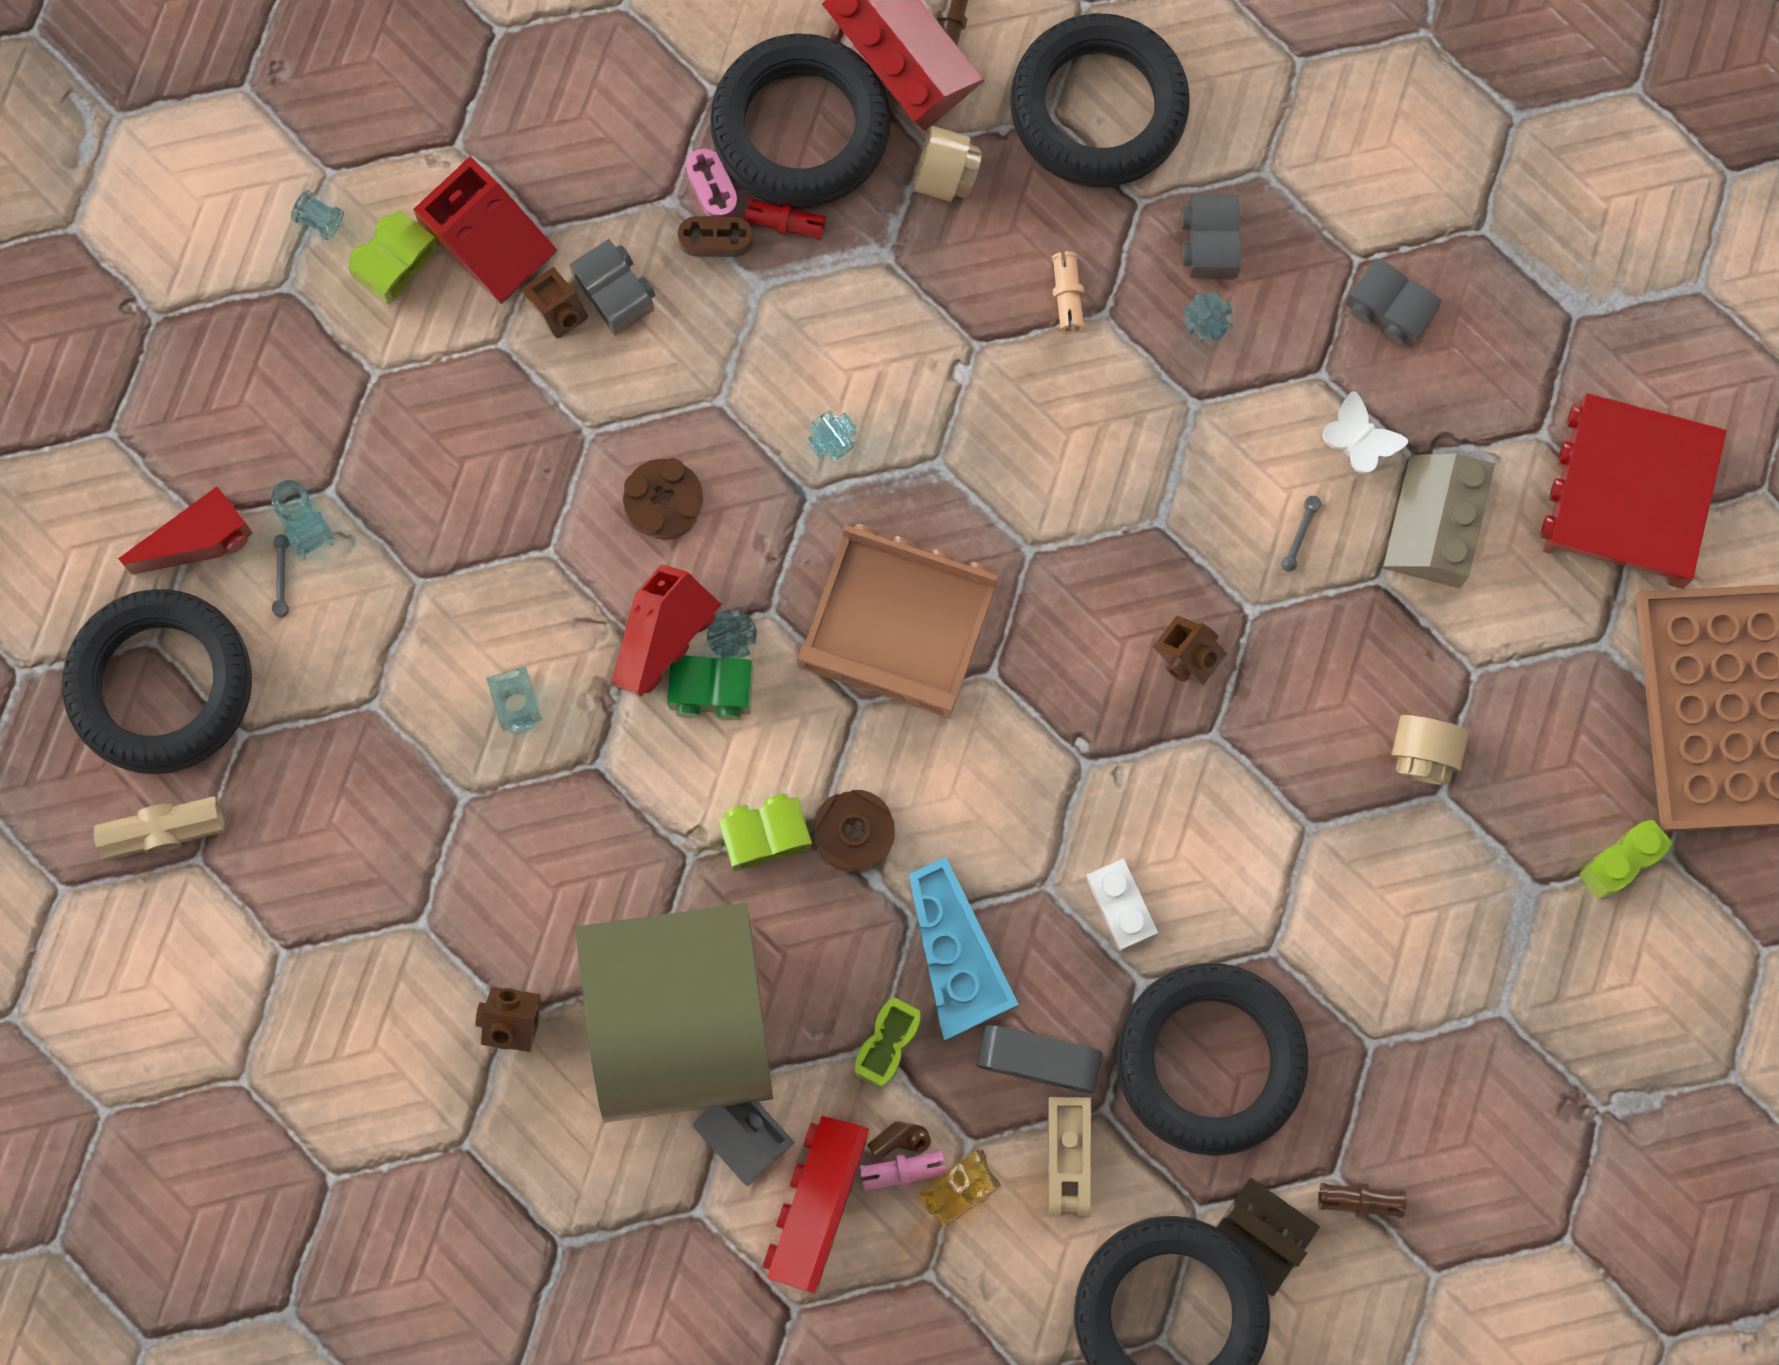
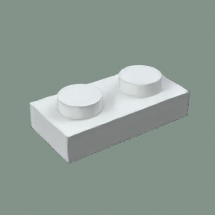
M1124 858L1086 875V880L1119 951L1158 934Z

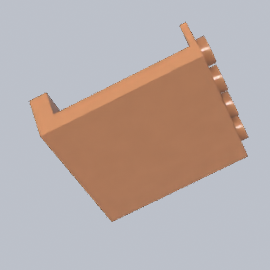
M855 524L854 527L844 525L843 538L805 644L801 645L797 657V667L950 719L995 591L998 575L992 574L991 568L980 563L969 562V565L953 561L954 557L951 554L941 550L932 549L929 553L917 549L914 542L902 537L895 536L890 540L878 536V532L875 529L863 524Z

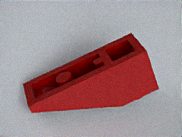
M216 486L118 559L132 575L219 558L226 553L232 554L237 552L247 543V537L253 534V532L218 486Z

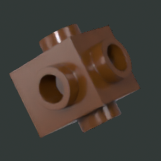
M1177 615L1153 646L1168 663L1166 670L1173 677L1181 682H1186L1189 679L1202 685L1206 683L1227 654L1216 641L1218 635L1210 627Z
M491 987L486 1003L479 1002L476 1013L475 1026L482 1028L481 1045L531 1052L539 1025L541 994L517 991L511 988Z

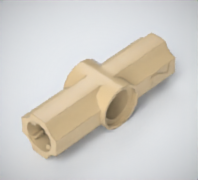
M214 796L177 806L173 804L149 806L137 812L138 815L94 825L93 835L100 859L107 861L144 851L148 854L171 851L182 846L181 842L225 832V822L218 798Z

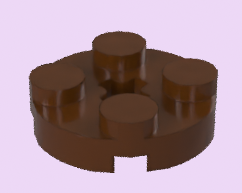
M670 458L648 461L636 468L625 480L623 494L625 513L629 522L639 532L655 536L656 539L669 540L684 535L697 522V517L701 512L704 501L702 487L695 473L680 460ZM664 490L665 493L671 492L674 497L669 499L670 506L663 509L661 504L654 505L652 503V500L657 497L656 492Z
M851 790L841 794L837 793L829 797L821 805L815 816V845L822 858L828 864L841 871L857 873L869 871L888 856L894 844L895 828L891 812L886 803L871 792ZM856 821H860L863 824L861 831L865 836L862 839L847 840V832L843 829L846 823L854 825Z

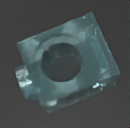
M526 666L486 677L498 722L503 732L511 730L512 734L526 732L535 727V722L542 721L531 677ZM520 694L526 697V703L522 709L509 711L505 708V703L510 696Z

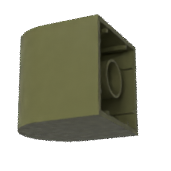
M747 903L575 927L591 1062L599 1108L604 1123L774 1099L752 928Z

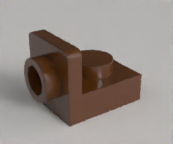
M555 267L521 288L528 301L545 320L555 338H560L588 318L576 292Z

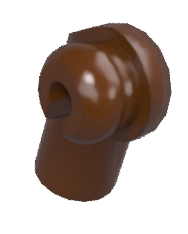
M896 1121L869 1142L867 1146L880 1161L895 1148L923 1153L930 1147L931 1138L927 1129L921 1125Z

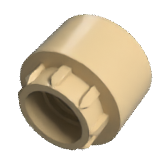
M932 125L920 154L912 190L951 202L954 196L960 198L968 197L977 177L982 151L978 147L970 145L969 136Z
M1401 715L1391 754L1393 758L1398 759L1396 771L1400 776L1435 785H1447L1451 782L1452 773L1461 771L1469 730L1435 719Z

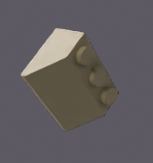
M1457 453L1410 455L1382 568L1461 588L1470 575L1495 463Z

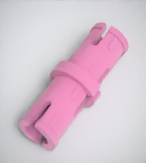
M942 1150L905 1158L904 1154L897 1155L894 1161L859 1166L861 1177L879 1175L877 1179L862 1181L864 1193L901 1184L902 1188L910 1187V1182L947 1177L945 1165L927 1168L928 1164L944 1161Z

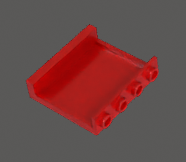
M1586 393L1578 405H1572L1568 415L1566 426L1572 428L1570 440L1563 442L1558 457V464L1563 465L1561 478L1554 479L1549 495V501L1555 503L1552 516L1546 515L1541 528L1540 538L1546 539L1543 552L1549 554L1554 547L1668 577L1669 586L1684 589L1694 579L1727 430Z

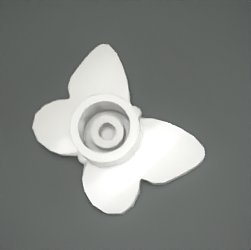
M1355 391L1350 392L1338 411L1339 421L1328 423L1323 430L1325 443L1331 448L1343 449L1345 454L1350 457L1351 465L1355 471L1363 475L1370 474L1375 470L1378 458H1390L1408 444L1407 438L1398 433L1385 429H1375V425L1369 423L1366 407L1361 397Z

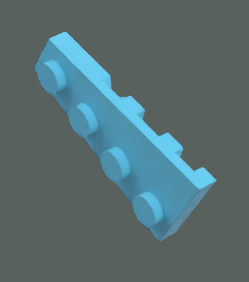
M944 857L910 873V886L943 1042L1018 1007L1019 1004L947 858Z

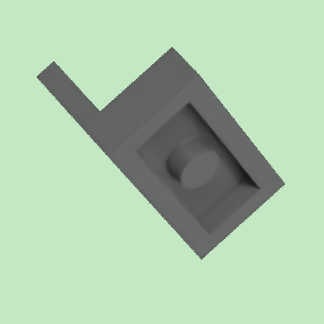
M759 1102L708 1108L693 1123L695 1130L746 1186L754 1182L770 1164L787 1152L795 1143Z

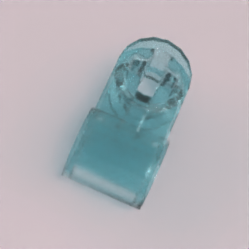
M285 480L274 487L271 494L272 505L300 561L306 559V554L327 543L331 546L337 543L320 511L318 512L312 498L301 483L295 480ZM291 494L302 496L301 503L297 508L292 510L283 508V502L287 496Z

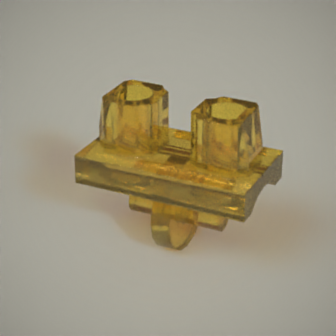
M975 1150L920 1192V1196L928 1213L937 1214L942 1225H950L974 1206L988 1200L990 1195L999 1189L1001 1185L988 1167L987 1156L984 1150Z

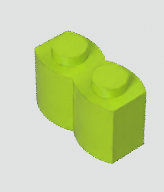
M400 209L392 216L389 214L384 216L375 228V237L366 245L364 243L358 245L349 257L350 264L348 268L352 278L387 305L400 295L413 276L428 263L439 248L436 237Z
M779 794L764 800L765 806L758 809L749 810L748 805H742L725 812L726 817L719 820V826L733 872L759 866L772 860L786 858L812 849V842L798 797L788 798L787 794Z
M1654 820L1644 821L1622 835L1612 847L1590 860L1581 871L1579 877L1597 899L1609 897L1630 884L1639 872L1663 858L1670 849L1672 841Z
M895 997L883 1006L876 1019L874 1035L863 1044L857 1055L855 1077L880 1090L884 1089L893 1080L900 1065L901 1052L910 1046L918 1032L920 1010Z

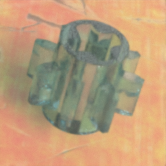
M1213 291L1211 295H1195L1190 306L1183 309L1188 318L1184 325L1189 335L1197 333L1201 343H1204L1206 339L1220 340L1227 329L1233 327L1229 317L1233 309L1228 300H1220L1216 291Z
M832 410L827 411L810 424L809 430L813 435L808 438L810 441L808 445L818 458L823 457L827 453L832 460H837L855 446L856 441L852 436L857 432L855 430L856 425L846 412L837 417Z
M730 609L717 613L716 623L711 624L707 631V642L711 650L717 655H721L722 658L732 657L740 659L750 655L748 646L756 644L755 640L757 638V629L753 620L748 615L742 614L741 610L732 613Z

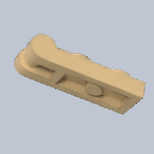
M1091 1097L1048 1098V1216H1061V1212H1077V1216H1091ZM1062 1183H1077V1195H1062Z

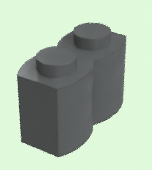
M1191 194L1188 206H1182L1181 227L1182 230H1188L1189 243H1183L1182 265L1189 266L1190 278L1238 277L1241 266L1238 194Z
M610 239L569 264L573 277L614 335L654 311L652 298L656 296L655 292L644 276L638 279L629 267L633 266L634 263L622 245L615 247Z
M1377 258L1354 288L1347 301V305L1351 308V314L1357 320L1365 324L1372 322L1379 325L1384 330L1383 334L1388 340L1396 345L1402 346L1406 344L1411 347L1414 346L1442 303V300L1430 290L1409 280L1400 271Z

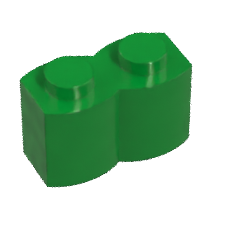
M684 655L679 661L671 662L667 700L669 709L676 710V715L684 718H699L701 712L717 713L716 717L722 720H740L741 714H750L754 671L752 660Z

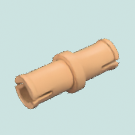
M1065 251V267L1062 254L1059 252L1052 256V262L1054 264L1056 287L1053 289V299L1058 302L1060 332L1072 334V318L1075 332L1080 333L1085 330L1081 299L1084 297V287L1079 284L1077 254Z

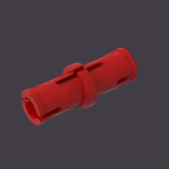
M749 198L747 204L749 209H746L744 220L748 223L778 229V234L782 235L790 232L821 241L823 236L822 229L824 230L826 224L825 215L820 216L795 210L792 208V205L788 204L778 206Z

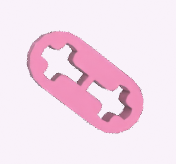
M706 148L695 150L688 157L686 167L688 178L704 213L707 216L733 217L738 207L736 191L717 153ZM704 161L707 166H711L712 180L707 181L704 173L697 171L699 162ZM717 189L722 199H728L726 200V208L720 209L718 205H712L714 204L713 190Z

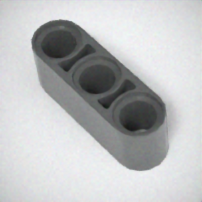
M985 1025L976 1066L985 1070L1074 1091L1094 1093L1103 1052L1087 1046L1005 1027Z

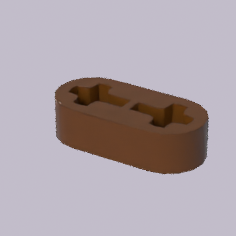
M694 216L685 219L678 229L680 247L691 256L738 257L747 253L753 243L751 226L746 220L739 217ZM693 229H700L702 236L713 237H700L698 244H692L691 238L685 236L692 235ZM734 229L739 230L740 236H743L739 238L738 244L735 245L731 244L728 237H718L731 236Z

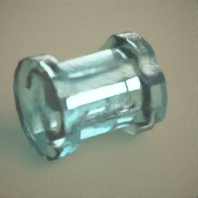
M306 190L297 199L291 212V220L297 224L303 222L318 231L319 236L328 240L335 234L341 224L344 211L336 206L332 208L316 199L314 192Z

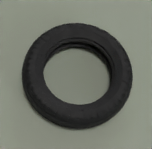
M1092 13L1075 16L1052 26L1028 47L1013 77L1010 105L1013 123L1022 144L1034 160L1044 169L1065 181L1077 185L1114 187L1146 176L1171 155L1178 145L1187 124L1190 95L1186 74L1181 62L1173 49L1161 36L1136 20L1115 14ZM1087 54H1109L1128 61L1144 75L1153 93L1154 114L1147 127L1138 136L1115 147L1095 148L1073 141L1057 128L1047 110L1045 91L1056 71L1074 58Z
M786 34L756 44L740 55L727 69L717 86L712 102L710 115L711 135L715 150L724 168L746 191L759 199L775 205L783 206L788 204L792 205V208H810L826 205L847 196L869 178L879 164L888 142L890 110L881 81L871 66L854 50L836 40L820 35ZM790 74L816 75L835 84L849 99L856 118L854 132L846 147L830 161L810 168H789L770 161L752 144L745 128L748 107L755 95L766 84L779 77Z
M168 589L134 592L122 596L98 610L87 620L75 636L65 659L62 676V693L65 709L74 730L81 740L105 761L119 768L144 774H166L181 771L195 766L215 754L229 741L243 720L252 689V670L249 654L241 635L232 622L219 609L207 601L185 592ZM153 628H173L184 631L194 636L204 645L211 659L213 684L204 708L186 726L168 734L146 736L123 729L111 718L103 700L102 680L110 657L125 640L139 632Z
M1220 963L1194 964L1176 969L1160 977L1148 986L1133 1003L1124 1019L1118 1038V1077L1130 1108L1140 1122L1159 1139L1171 1146L1194 1154L1210 1156L1229 1155L1248 1150L1269 1139L1285 1125L1296 1110L1302 1098L1308 1076L1309 1055L1307 1040L1302 1024L1291 1004L1271 983L1253 972L1233 965ZM1218 1001L1241 1009L1257 1023L1266 1038L1270 1052L1268 1080L1256 1101L1247 1109L1237 1114L1211 1118L1191 1113L1180 1107L1169 1097L1157 1076L1154 1052L1156 1040L1162 1026L1176 1011L1196 1002Z
M1161 1216L1133 1223L1112 1235L1098 1248L1089 1260L1080 1278L1074 1303L1076 1337L1087 1365H1137L1125 1354L1115 1337L1111 1322L1113 1298L1120 1282L1131 1269L1149 1258L1166 1254L1188 1256L1204 1263L1219 1276L1228 1291L1232 1306L1231 1330L1220 1353L1207 1365L1259 1364L1266 1348L1270 1329V1305L1267 1290L1252 1258L1239 1243L1222 1230L1203 1221L1188 1217Z

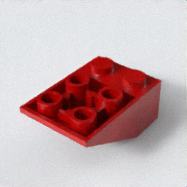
M471 156L413 209L418 224L433 234L437 239L438 245L500 304H503L558 252L555 246L503 187Z
M661 564L635 593L611 683L640 697L644 693L647 694L653 691L662 681L663 676L661 674L671 662L679 661L689 649L688 643L698 632L705 631L716 618L715 612L722 604L689 572Z

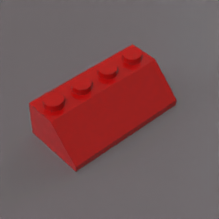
M825 0L822 3L823 7L908 115L924 131L985 81L921 0Z
M822 1115L819 1124L810 1123L803 1144L810 1151L805 1165L797 1162L789 1186L797 1189L791 1205L784 1203L776 1227L783 1229L778 1246L770 1243L762 1268L769 1270L768 1279L816 1295L869 1137V1128Z

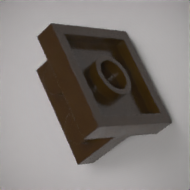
M1249 1178L1216 1228L1232 1237L1249 1254L1263 1278L1267 1294L1272 1297L1276 1294L1292 1268L1299 1267L1307 1255L1305 1249L1320 1226L1256 1180Z

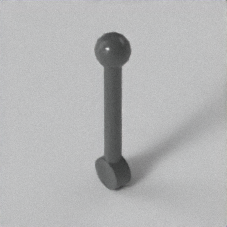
M1309 496L1304 502L1305 514L1290 552L1281 562V566L1285 571L1291 572L1297 567L1296 556L1313 513L1317 512L1321 506V501L1317 496Z
M280 534L273 541L275 548H277V601L273 603L272 611L277 617H285L289 613V606L285 602V549L289 545V539L286 535Z

